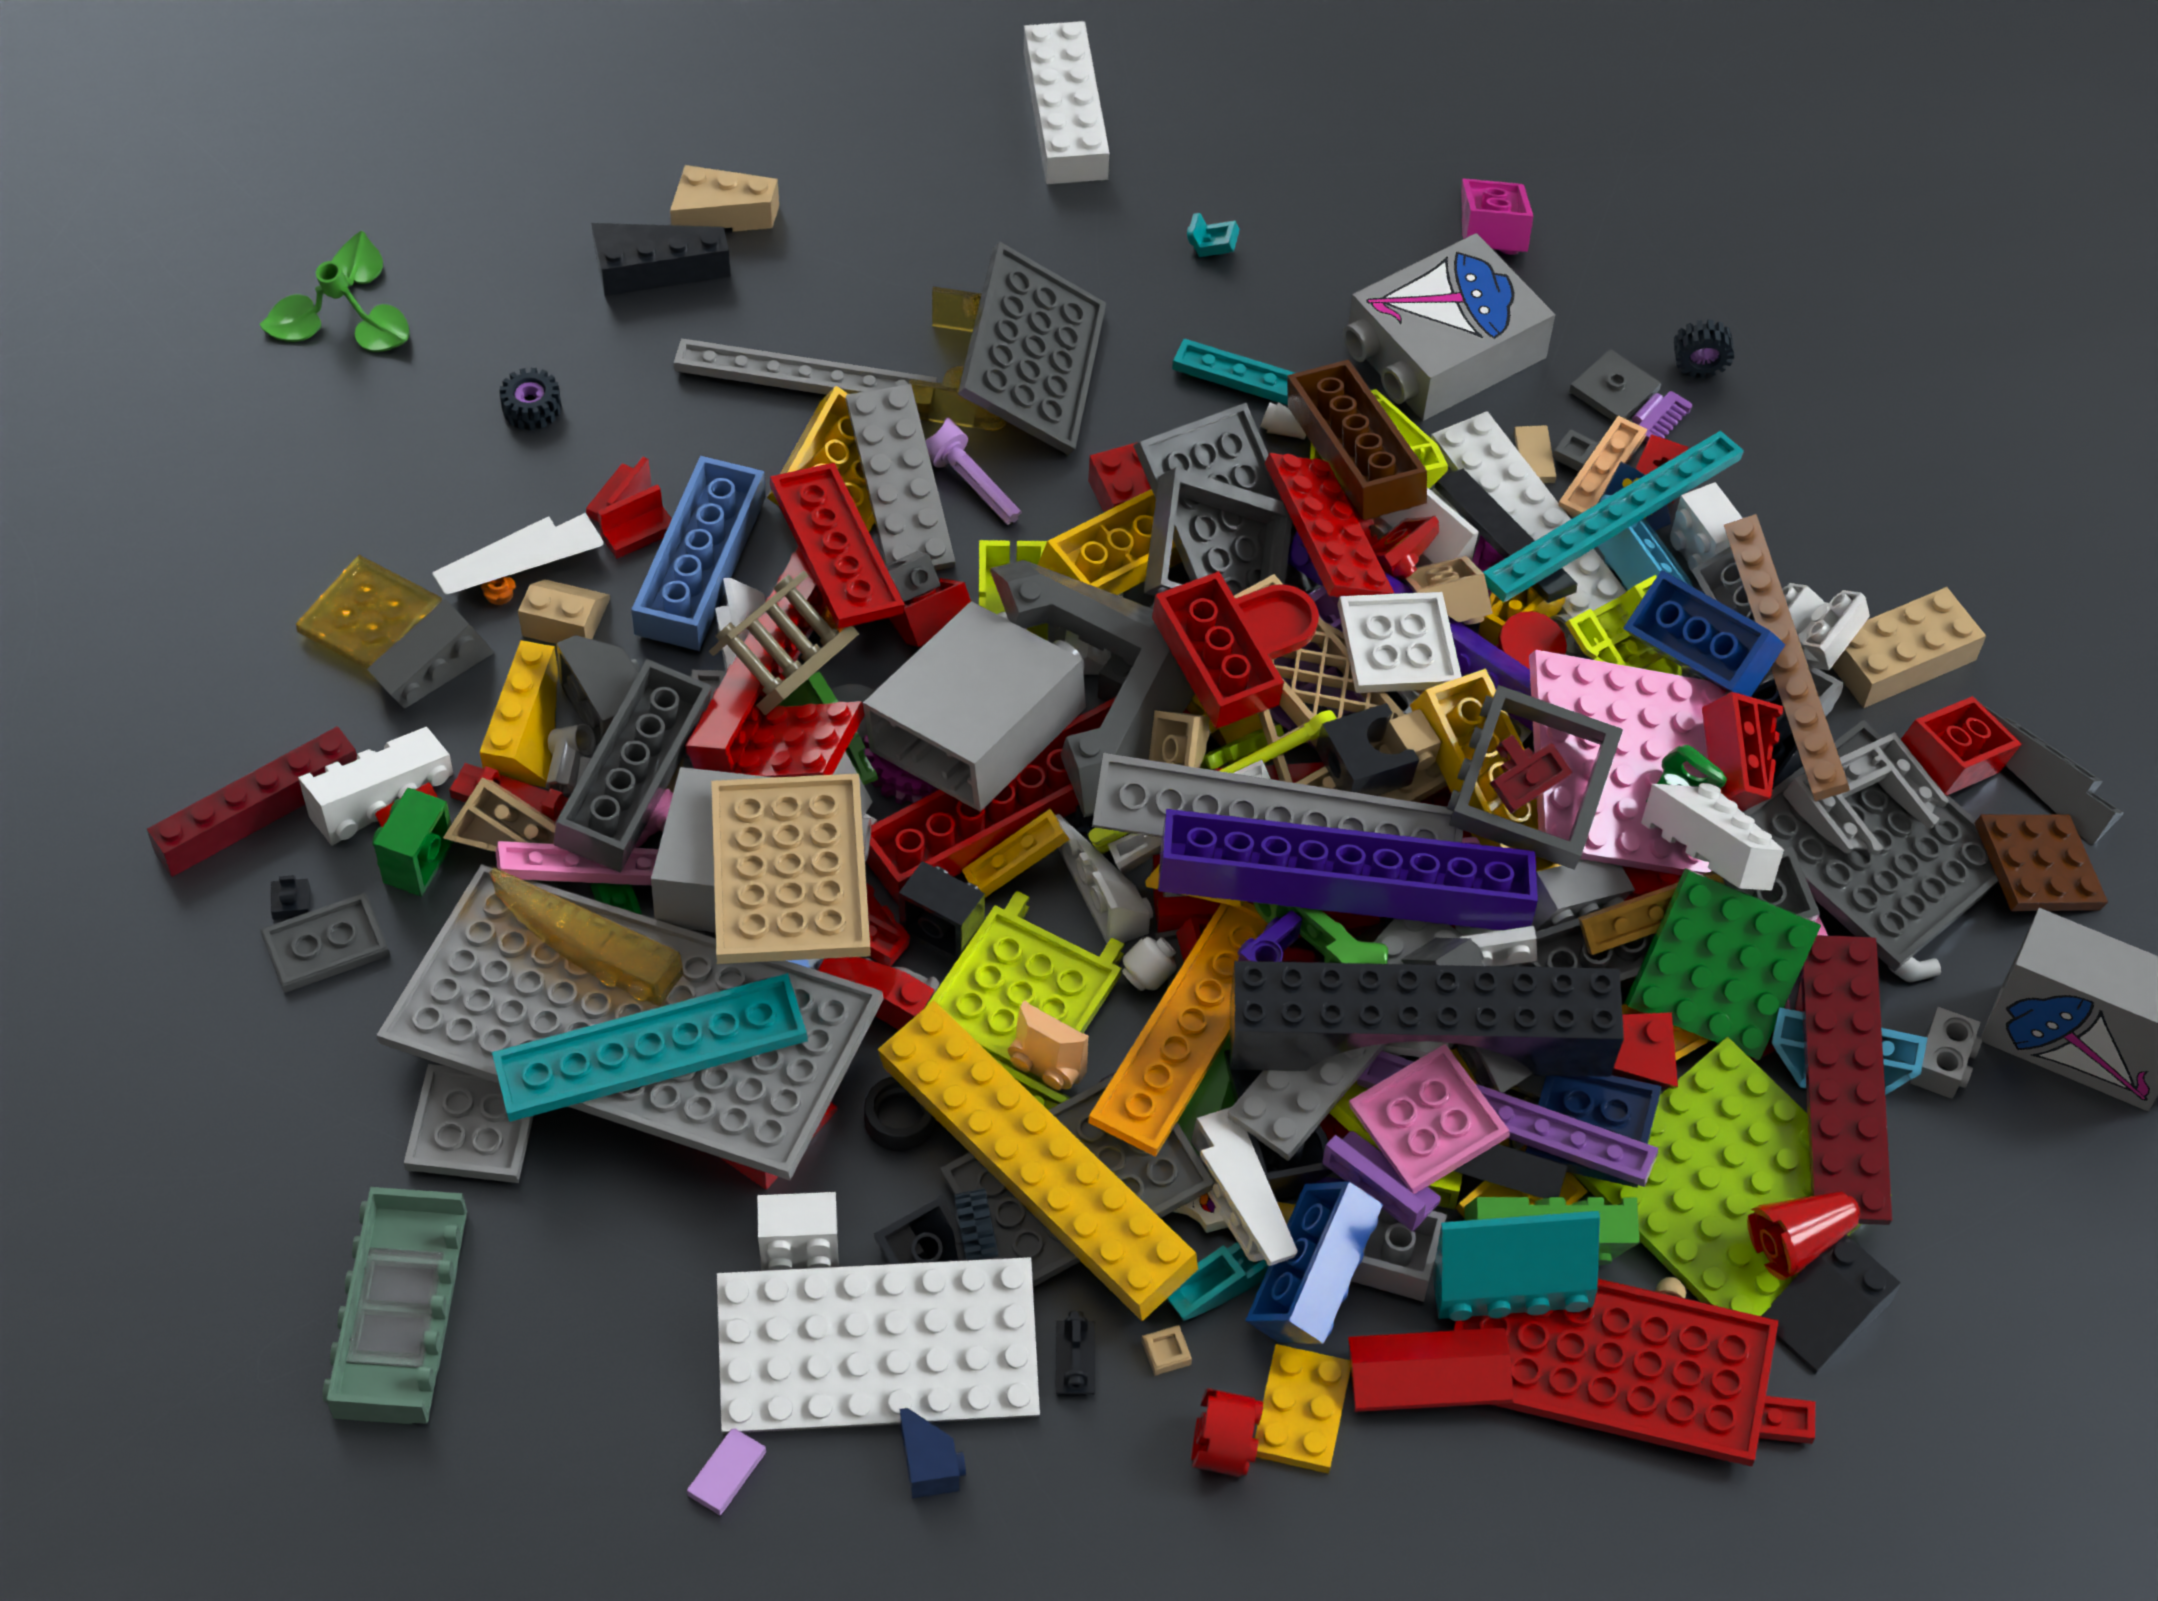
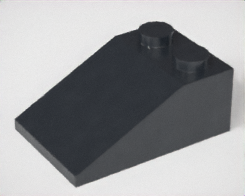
M1845 1235L1808 1264L1776 1298L1762 1317L1779 1320L1776 1338L1816 1374L1892 1303L1901 1282L1848 1235Z

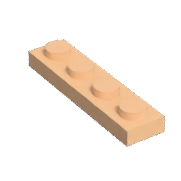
M1617 416L1560 499L1558 506L1562 507L1567 515L1574 518L1596 505L1620 461L1628 464L1645 439L1647 429Z

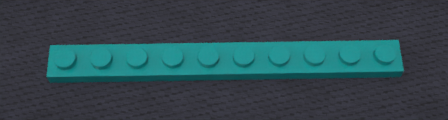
M1722 431L1715 433L1485 570L1483 573L1487 588L1502 602L1508 601L1740 461L1744 450Z

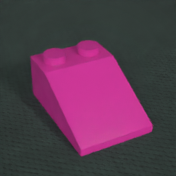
M1462 178L1463 239L1477 233L1492 249H1499L1505 254L1514 255L1518 254L1519 251L1528 252L1534 216L1524 184Z

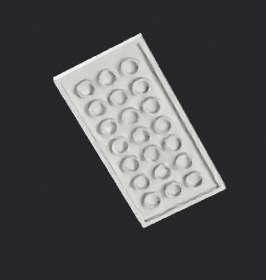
M1031 1257L717 1273L722 1434L729 1433L731 1429H737L745 1433L900 1424V1409L909 1408L930 1423L1040 1416Z

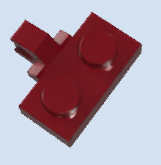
M1511 735L1495 747L1504 761L1501 765L1504 773L1494 779L1490 785L1509 813L1512 814L1569 777L1573 772L1553 743L1533 753L1529 747L1523 750L1516 738Z

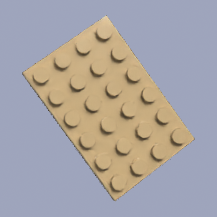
M859 774L711 781L717 964L870 956Z

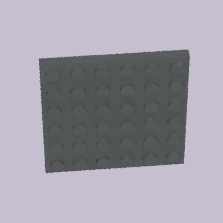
M1862 720L1834 743L1840 758L1883 737ZM1803 766L1772 789L1770 799L1743 812L1745 815L1755 820L1754 823L1760 829L1771 834L1772 839L1781 848L1786 849L1793 846L1813 898L1856 937H1875L1877 956L1894 972L1999 884L1974 824L1976 819L1948 795L1946 797L1949 801L1944 808L1935 806L1932 813L1938 816L1939 820L1930 829L1898 804L1878 782L1845 797V800L1884 848L1877 855H1870L1867 850L1853 849L1850 853H1844L1819 834L1783 796L1784 791L1791 782L1805 774Z

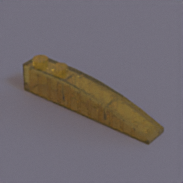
M493 867L490 871L495 894L519 921L561 956L594 975L606 986H616L629 992L631 996L641 1002L648 1001L660 1006L684 975L680 952L500 869Z

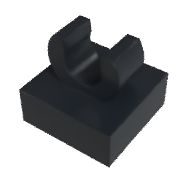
M294 875L279 876V881L271 882V914L273 920L289 919L310 912V885L308 878L295 879Z

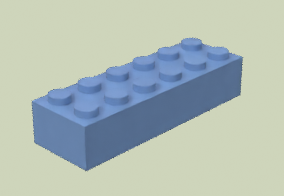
M704 456L699 457L631 609L634 635L700 651L716 614L715 607H719L724 595L723 578L732 577L766 498L764 471Z

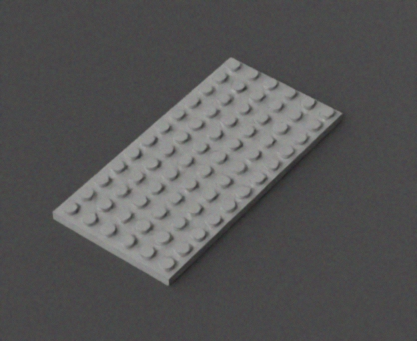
M481 864L376 1036L379 1044L499 1083L492 1056L494 1051L788 973L807 1031V1042L568 1107L791 1180L883 1001V992L789 961L717 964L716 938L536 881L498 879L497 869Z

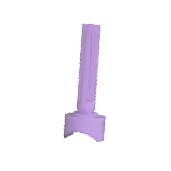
M949 417L945 418V422L937 433L925 440L930 461L937 468L950 464L1006 525H1009L1011 522L1015 523L1022 511L964 451L968 442V436Z

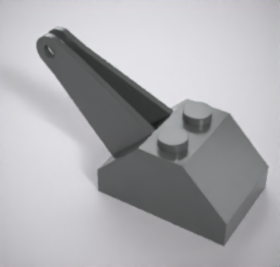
M575 635L556 643L560 685L583 724L589 725L593 730L598 747L641 668L636 659L630 660L624 648ZM685 752L683 758L690 759V757Z

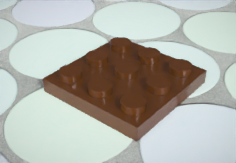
M1981 814L1974 822L2011 911H2038L2039 908L2046 911L2102 910L2108 903L2070 815Z

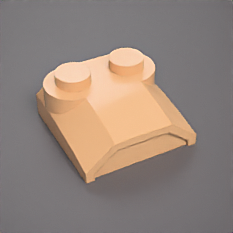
M1023 1001L1018 1015L1016 1038L1008 1048V1053L1011 1057L1010 1061L1018 1070L1031 1072L1042 1078L1052 1089L1067 1090L1073 1084H1079L1087 1073L1089 1036Z

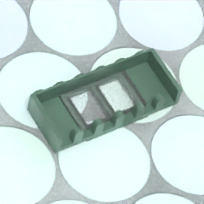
M370 1187L368 1200L362 1201L360 1206L359 1221L360 1224H363L361 1235H355L352 1245V1257L355 1259L353 1271H347L345 1279V1293L348 1294L346 1306H340L337 1324L338 1329L341 1330L339 1342L334 1341L331 1346L330 1364L333 1365L331 1378H326L323 1385V1401L328 1403L333 1419L399 1424H428L467 1216L463 1193Z

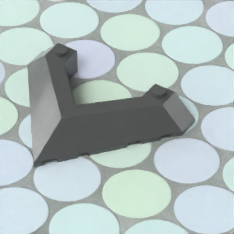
M1025 560L993 567L990 572L1010 622L1024 629L1045 623L1057 629L1062 627L1078 635L1079 640L1101 651L1106 649L1123 657L1122 661L1132 666L1101 727L1067 736L1060 753L1083 816L1094 815L1103 753L1149 760L1154 711L1183 713L1192 701L1195 692L1154 623L1152 608Z

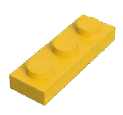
M1049 809L963 868L962 872L969 883L974 884L981 892L985 893L986 898L1070 839L1056 815Z

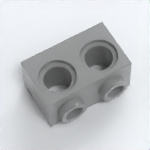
M1937 1007L1926 1034L1928 1039L1921 1074L1913 1078L1910 1084L1953 1099L1959 1086L1966 1088L1973 1067L1967 1065L1969 1057L1976 1058L1983 1039L1976 1036L1981 1022ZM1939 1066L1944 1067L1949 1071L1943 1070Z

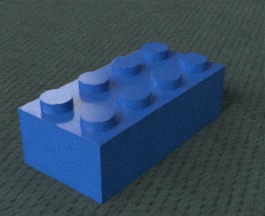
M1663 570L1660 571L1623 627L1638 642L1700 678L1719 686L1726 693L1735 692L1749 697L1753 695L1785 647V644L1769 629Z
M1349 1181L1305 1184L1287 1224L1297 1248V1254L1292 1259L1268 1267L1245 1321L1278 1343L1324 1344L1326 1338L1333 1330V1321L1338 1309L1348 1295V1286L1355 1269L1363 1260V1251L1370 1234L1378 1225V1216L1383 1204Z

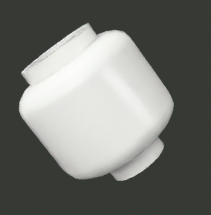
M1143 937L1124 955L1123 964L1125 968L1122 972L1140 991H1143L1145 988L1157 990L1177 969L1176 962L1173 959L1176 951L1162 937L1157 941L1151 937Z

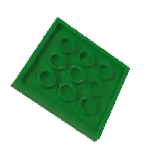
M1685 868L1625 1000V1004L1643 1013L1672 1012L1673 1025L1719 1044L1729 1037L1746 1055L1760 1060L1774 1030L1779 1007L1784 1008L1821 925Z

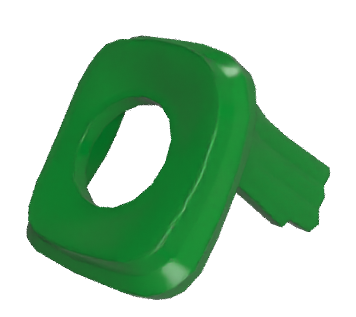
M1682 745L1670 751L1662 759L1663 772L1657 784L1699 787L1700 784L1707 783L1721 789L1726 784L1727 778L1722 770L1689 745ZM1688 762L1708 777L1698 778L1689 774L1685 770L1683 763Z

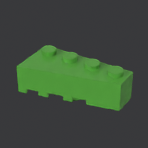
M1476 1197L1464 1206L1465 1221L1599 1211L1598 1265L1611 1264L1613 1259L1639 1244L1637 1198L1623 1197L1622 1203L1619 1205H1604V1197H1588L1587 1201H1578L1571 1205H1566L1564 1197H1549L1536 1200L1535 1205H1530L1528 1197Z

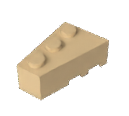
M482 777L443 838L496 852L498 841L554 844L556 822L494 781Z

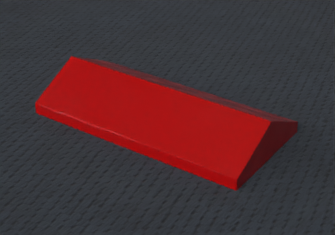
M1504 1328L1348 1337L1355 1412L1513 1403L1511 1358Z

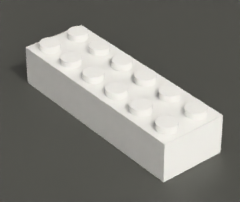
M1085 21L1024 25V57L1046 184L1108 180L1109 148Z

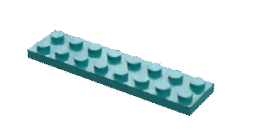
M786 973L494 1051L492 1056L509 1122L807 1042L808 1036L789 974Z

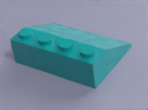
M1599 1211L1442 1222L1432 1276L1438 1318L1463 1321L1471 1316L1488 1315L1492 1318H1502L1510 1313L1527 1312L1530 1315H1541L1549 1310L1566 1309L1569 1312H1580L1588 1307H1593L1598 1289Z

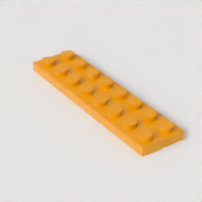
M1244 901L1245 903L1242 907L1220 904L1090 1113L1089 1124L1155 1157L1157 1156L1230 1035V995L1234 961H1238V951L1243 943L1250 938L1256 939L1264 933V929L1268 925L1259 915L1254 905Z

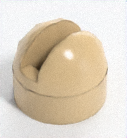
M1666 1277L1659 1281L1656 1286L1655 1292L1686 1299V1288L1675 1277Z

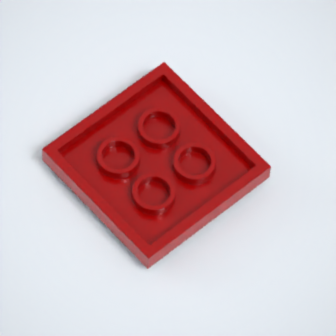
M840 701L829 704L775 707L764 717L733 773L774 778L833 775L865 716L862 702Z

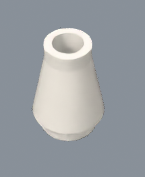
M1269 402L1260 427L1267 429V433L1296 437L1304 440L1306 434L1291 411L1279 402L1277 405Z

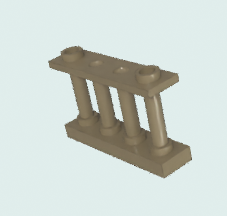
M805 571L794 579L790 575L782 579L773 587L777 592L773 597L738 626L735 627L731 622L715 635L719 642L709 650L711 655L714 656L728 645L764 686L762 691L767 696L756 706L765 716L859 635L853 626L845 627L840 633L836 628L831 629L796 589L809 576ZM784 597L787 598L821 637L819 642L823 645L822 648L817 644L813 646L777 604ZM767 613L803 654L801 656V659L805 662L803 665L798 660L794 662L759 622L758 619L762 615ZM747 629L782 668L784 672L781 674L786 679L782 681L779 676L775 678L738 635Z

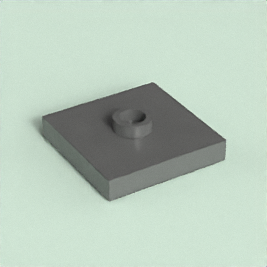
M1610 349L1571 384L1569 392L1612 421H1615L1617 416L1628 420L1654 393L1660 391L1662 383Z

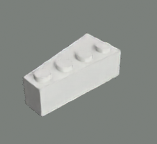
M1702 783L1699 787L1652 784L1641 824L1649 829L1661 828L1663 830L1662 838L1670 843H1675L1677 840L1686 845L1685 853L1694 859L1697 858L1709 862V869L1740 889L1772 890L1784 849L1772 839L1771 834L1760 829L1754 823L1755 820L1739 810L1735 802L1728 800L1721 793L1720 788L1707 783Z

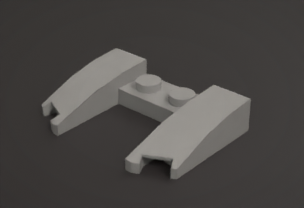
M1895 732L1840 757L1850 791L1815 801L1805 773L1795 778L1783 793V796L1819 834L1844 853H1850L1853 849L1867 850L1870 855H1877L1884 848L1845 800V797L1878 782L1898 804L1929 829L1934 827L1939 820V817L1932 813L1935 806L1944 808L1949 801Z

